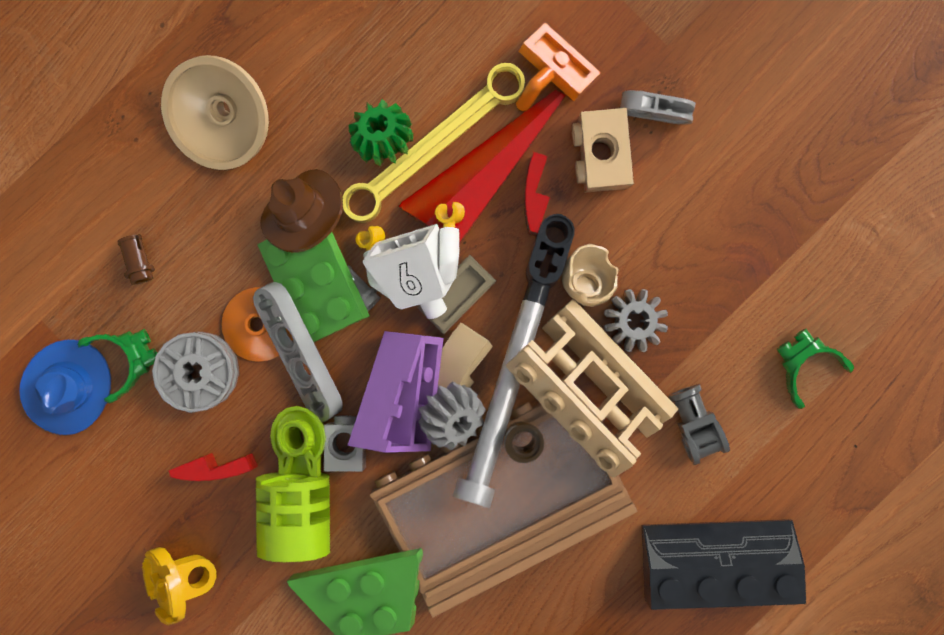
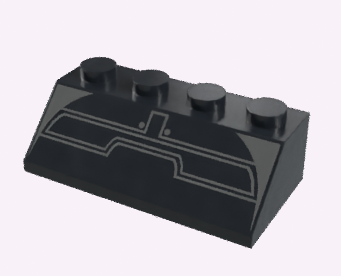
M791 519L642 525L644 599L651 610L806 604L805 564L793 520Z

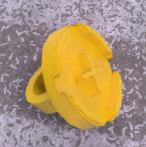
M162 547L145 553L146 558H144L142 563L143 579L148 597L150 596L151 600L157 599L160 606L154 611L156 616L162 623L168 626L182 621L185 618L186 612L185 601L203 595L213 587L217 573L215 566L208 559L200 555H191L173 561L171 555ZM202 566L204 574L200 581L195 584H189L188 576L194 568Z

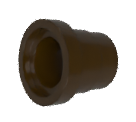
M520 421L513 423L508 428L504 439V446L507 454L514 461L529 463L541 455L544 449V438L536 426ZM527 431L532 434V439L526 446L518 447L512 444L513 438L519 432Z

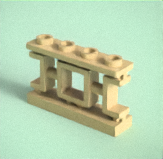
M572 299L542 328L555 341L552 346L544 352L531 340L506 364V367L514 375L515 379L524 385L541 403L542 407L568 431L571 438L591 455L597 465L614 478L631 468L636 463V459L641 455L628 440L636 428L648 438L663 427V423L671 419L678 408L585 310ZM566 344L580 358L577 363L562 349ZM551 360L565 374L562 380L547 366ZM582 372L607 396L598 408L573 383ZM619 400L633 413L629 418L616 406ZM605 417L619 430L615 436L601 423Z

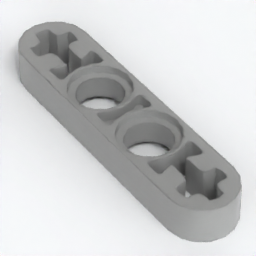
M271 282L257 289L253 296L255 308L306 409L316 414L321 422L329 420L341 412L343 407L342 399L290 294L283 285L277 282ZM286 329L292 335L294 342H292L288 337ZM303 363L308 367L311 376L304 369Z

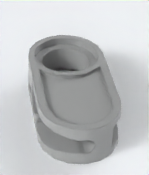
M629 90L622 93L620 108H627V116L685 125L693 123L692 114L696 103L684 98Z

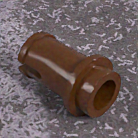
M134 234L119 239L117 243L120 246L127 269L124 273L125 278L130 279L132 285L152 280V272L155 271L153 265H149L142 242V235L138 234L135 236Z

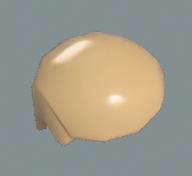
M593 244L578 247L566 260L561 275L563 286L569 296L583 306L594 307L603 304L617 290V274L619 269L610 263L608 259L609 251L604 247Z

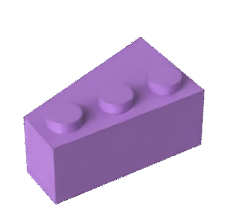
M384 331L347 446L384 453L431 451V441L426 437L427 435L421 430V426L418 423L422 417L419 408L428 404L426 395L434 396L437 393L443 338Z

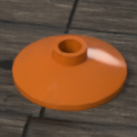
M261 287L249 288L234 296L226 306L222 317V333L233 352L246 360L255 362L268 361L280 356L264 324L262 329L257 332L253 331L250 326L253 318H260L254 305L253 296L255 291ZM286 329L288 337L293 341L292 335Z

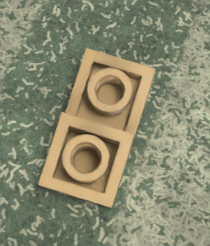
M460 323L442 348L438 386L447 388L453 381L461 386L471 387L474 381L470 375L493 347L489 340L463 323Z

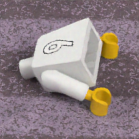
M453 202V214L450 218L447 216L446 204H439L437 206L435 215L443 223V228L439 229L437 224L385 240V232L381 227L369 226L368 231H360L356 235L357 245L361 248H366L362 262L366 267L370 286L388 297L395 307L405 309L420 305L427 319L437 318L447 310L442 298L446 296L457 276L459 229L455 228V224L459 223L464 217L465 211L461 203Z

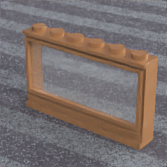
M527 402L512 410V418L509 419L505 435L508 428L515 422L530 423L536 426L542 433L544 449L541 455L532 462H516L506 452L504 435L488 486L495 489L490 509L452 497L458 478L465 480L467 478L483 425L476 429L478 435L467 440L465 446L457 444L453 450L442 447L444 453L433 459L430 458L429 454L417 458L408 464L411 470L398 477L395 471L374 481L377 487L371 491L370 496L374 500L399 551L403 552L422 548L423 559L419 564L417 580H420L419 590L432 618L638 512L619 475L613 478L601 469L591 455L571 438L568 431L542 407L541 403L531 407L530 403ZM527 431L519 432L513 438L512 444L518 447L526 446L531 441L532 434Z

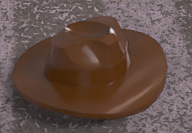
M318 169L305 171L294 179L276 180L271 187L270 202L265 207L261 216L260 226L262 233L273 246L286 252H302L315 247L327 238L340 220L343 209L341 190L328 173Z

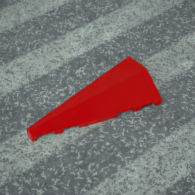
M554 90L402 201L398 207L425 227L437 224L439 229L443 228V223L435 215L437 206L439 204H446L447 216L450 218L453 214V202L461 203L465 211L464 217L459 223L455 224V228L459 229L460 245L566 95Z

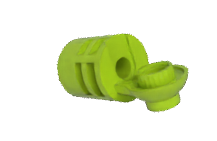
M299 406L289 407L277 415L271 428V443L278 457L279 472L256 477L257 557L272 562H303L316 560L330 554V481L328 474L321 473V454L324 451L326 442L324 425L311 410ZM301 431L304 435V442L301 439Z

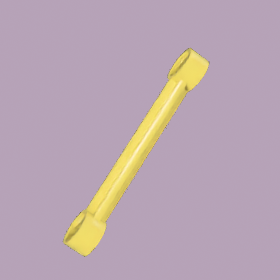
M501 63L493 67L489 72L487 85L410 148L408 154H403L396 160V163H392L368 184L357 183L351 185L343 194V209L352 220L359 223H367L374 220L380 213L381 201L498 104L509 105L518 100L525 85L522 71L511 63ZM501 72L514 74L519 82L518 91L510 96L499 95L492 88L495 76ZM358 190L370 191L374 194L373 196L376 200L374 210L365 216L353 214L349 207L351 196Z

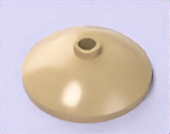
M205 55L194 57L181 63L170 73L164 84L161 97L163 121L173 142L188 158L207 168L227 170L247 163L260 151L268 132L269 118L267 105L259 86L242 67L222 57ZM224 102L229 106L230 112L225 110Z

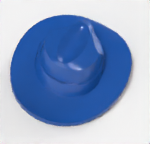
M61 340L46 346L31 359L22 375L19 390L22 407L36 425L51 433L72 435L85 430L99 418L107 404L104 398L108 397L111 390V374L107 361L90 344L79 348L77 345L79 340Z

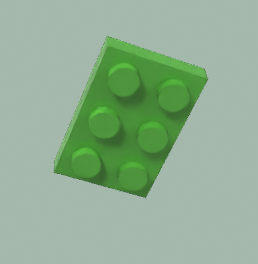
M332 232L321 243L302 252L291 253L280 250L268 240L257 244L273 281L283 285L290 294L314 343L370 316Z

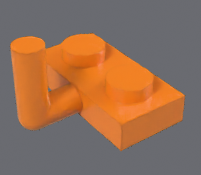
M544 23L522 44L518 51L539 72L528 82L516 101V106L521 111H527L541 90L551 81L569 98L575 101L597 79L601 72L551 27Z

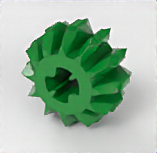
M381 99L378 106L374 108L366 102L365 113L354 111L356 122L348 125V131L351 135L350 144L354 151L359 152L362 160L367 163L373 159L375 164L381 167L385 158H389L391 162L396 163L397 153L408 154L406 143L412 142L414 136L410 129L412 123L409 116L402 112L401 107L397 103L389 107L387 102Z

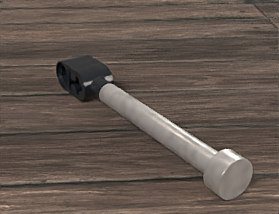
M553 214L545 218L536 236L525 272L528 285L466 480L458 478L452 497L490 509L495 489L488 486L520 387V383L507 369L506 364L531 340L534 341L550 288L556 284L562 275L575 233L572 221L564 215ZM551 227L560 229L564 234L565 240L560 243L550 241L546 236V230ZM546 254L553 255L548 266L550 273L546 278L539 276V267L544 261Z

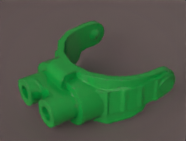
M806 328L794 336L796 341L793 344L787 341L777 348L778 353L784 359L781 364L787 371L786 385L788 393L791 396L792 403L798 409H803L805 404L797 394L796 379L801 365L808 357L819 352H825L835 357L847 372L851 373L854 371V365L843 353L825 346L819 337L813 338Z
M145 329L134 334L128 331L121 335L100 334L92 337L87 336L78 341L77 345L81 348L98 340H110L119 345L127 355L130 366L128 379L119 391L109 394L108 397L104 398L107 404L117 401L121 396L128 393L135 386L138 379H140V376L149 372V367L154 365L157 351L154 348L149 349L147 344L151 342V339Z

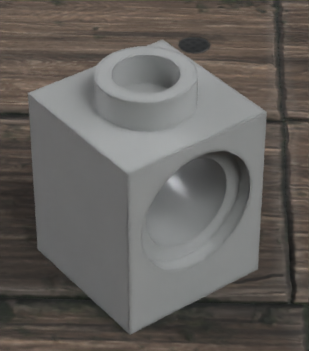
M334 416V422L324 425L326 435L324 471L362 472L366 468V449L355 447L352 452L346 453L339 450L336 445L338 434L348 433L351 435L357 416Z

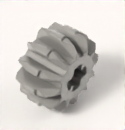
M628 289L624 291L626 304L617 296L611 299L613 305L619 310L606 309L604 311L606 317L615 318V323L604 325V330L613 331L617 329L618 333L612 337L616 344L626 338L624 351L631 352L636 340L639 351L646 352V338L652 344L658 345L661 341L654 331L667 332L668 326L657 323V318L668 316L667 310L655 312L654 308L661 302L659 297H654L646 303L648 297L647 290H640L636 300L633 291ZM629 313H641L644 320H640V322L644 323L642 328L633 327L630 329L627 323L632 321L627 319Z
M452 381L447 388L439 385L434 396L426 395L428 404L419 408L422 417L418 423L421 426V430L427 435L426 437L434 445H437L439 448L446 447L449 450H453L457 444L465 446L470 436H477L475 430L484 424L482 415L486 409L477 397V394L470 387L467 388L465 385L461 386Z

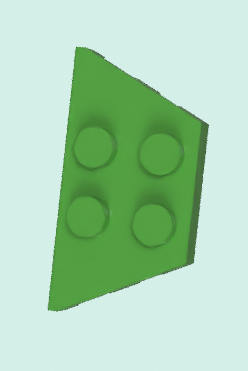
M422 548L301 572L293 574L287 580V583L334 635H389L410 631L415 623V598L418 595L420 580L417 579L419 564L423 559Z

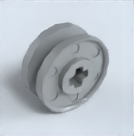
M201 331L180 334L166 342L155 357L152 372L155 388L162 399L175 409L192 413L208 410L228 399L237 385L239 366L236 354L226 341L215 334ZM200 364L202 366L199 372L201 377L193 379L191 374L194 368L192 366Z

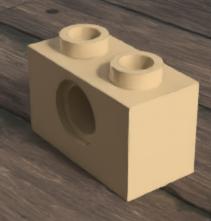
M627 108L581 112L578 117V123L572 124L574 146H580L581 161H576L575 163L577 183L584 184V193L629 189L634 182ZM595 143L606 144L611 151L610 158L607 160L597 159L592 153V145Z

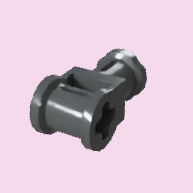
M700 384L683 388L668 396L672 402H675L682 422L677 424L681 432L682 443L693 465L699 464L700 459L716 452L727 453L730 451L726 435L716 420L714 413L706 411L699 393L702 390Z

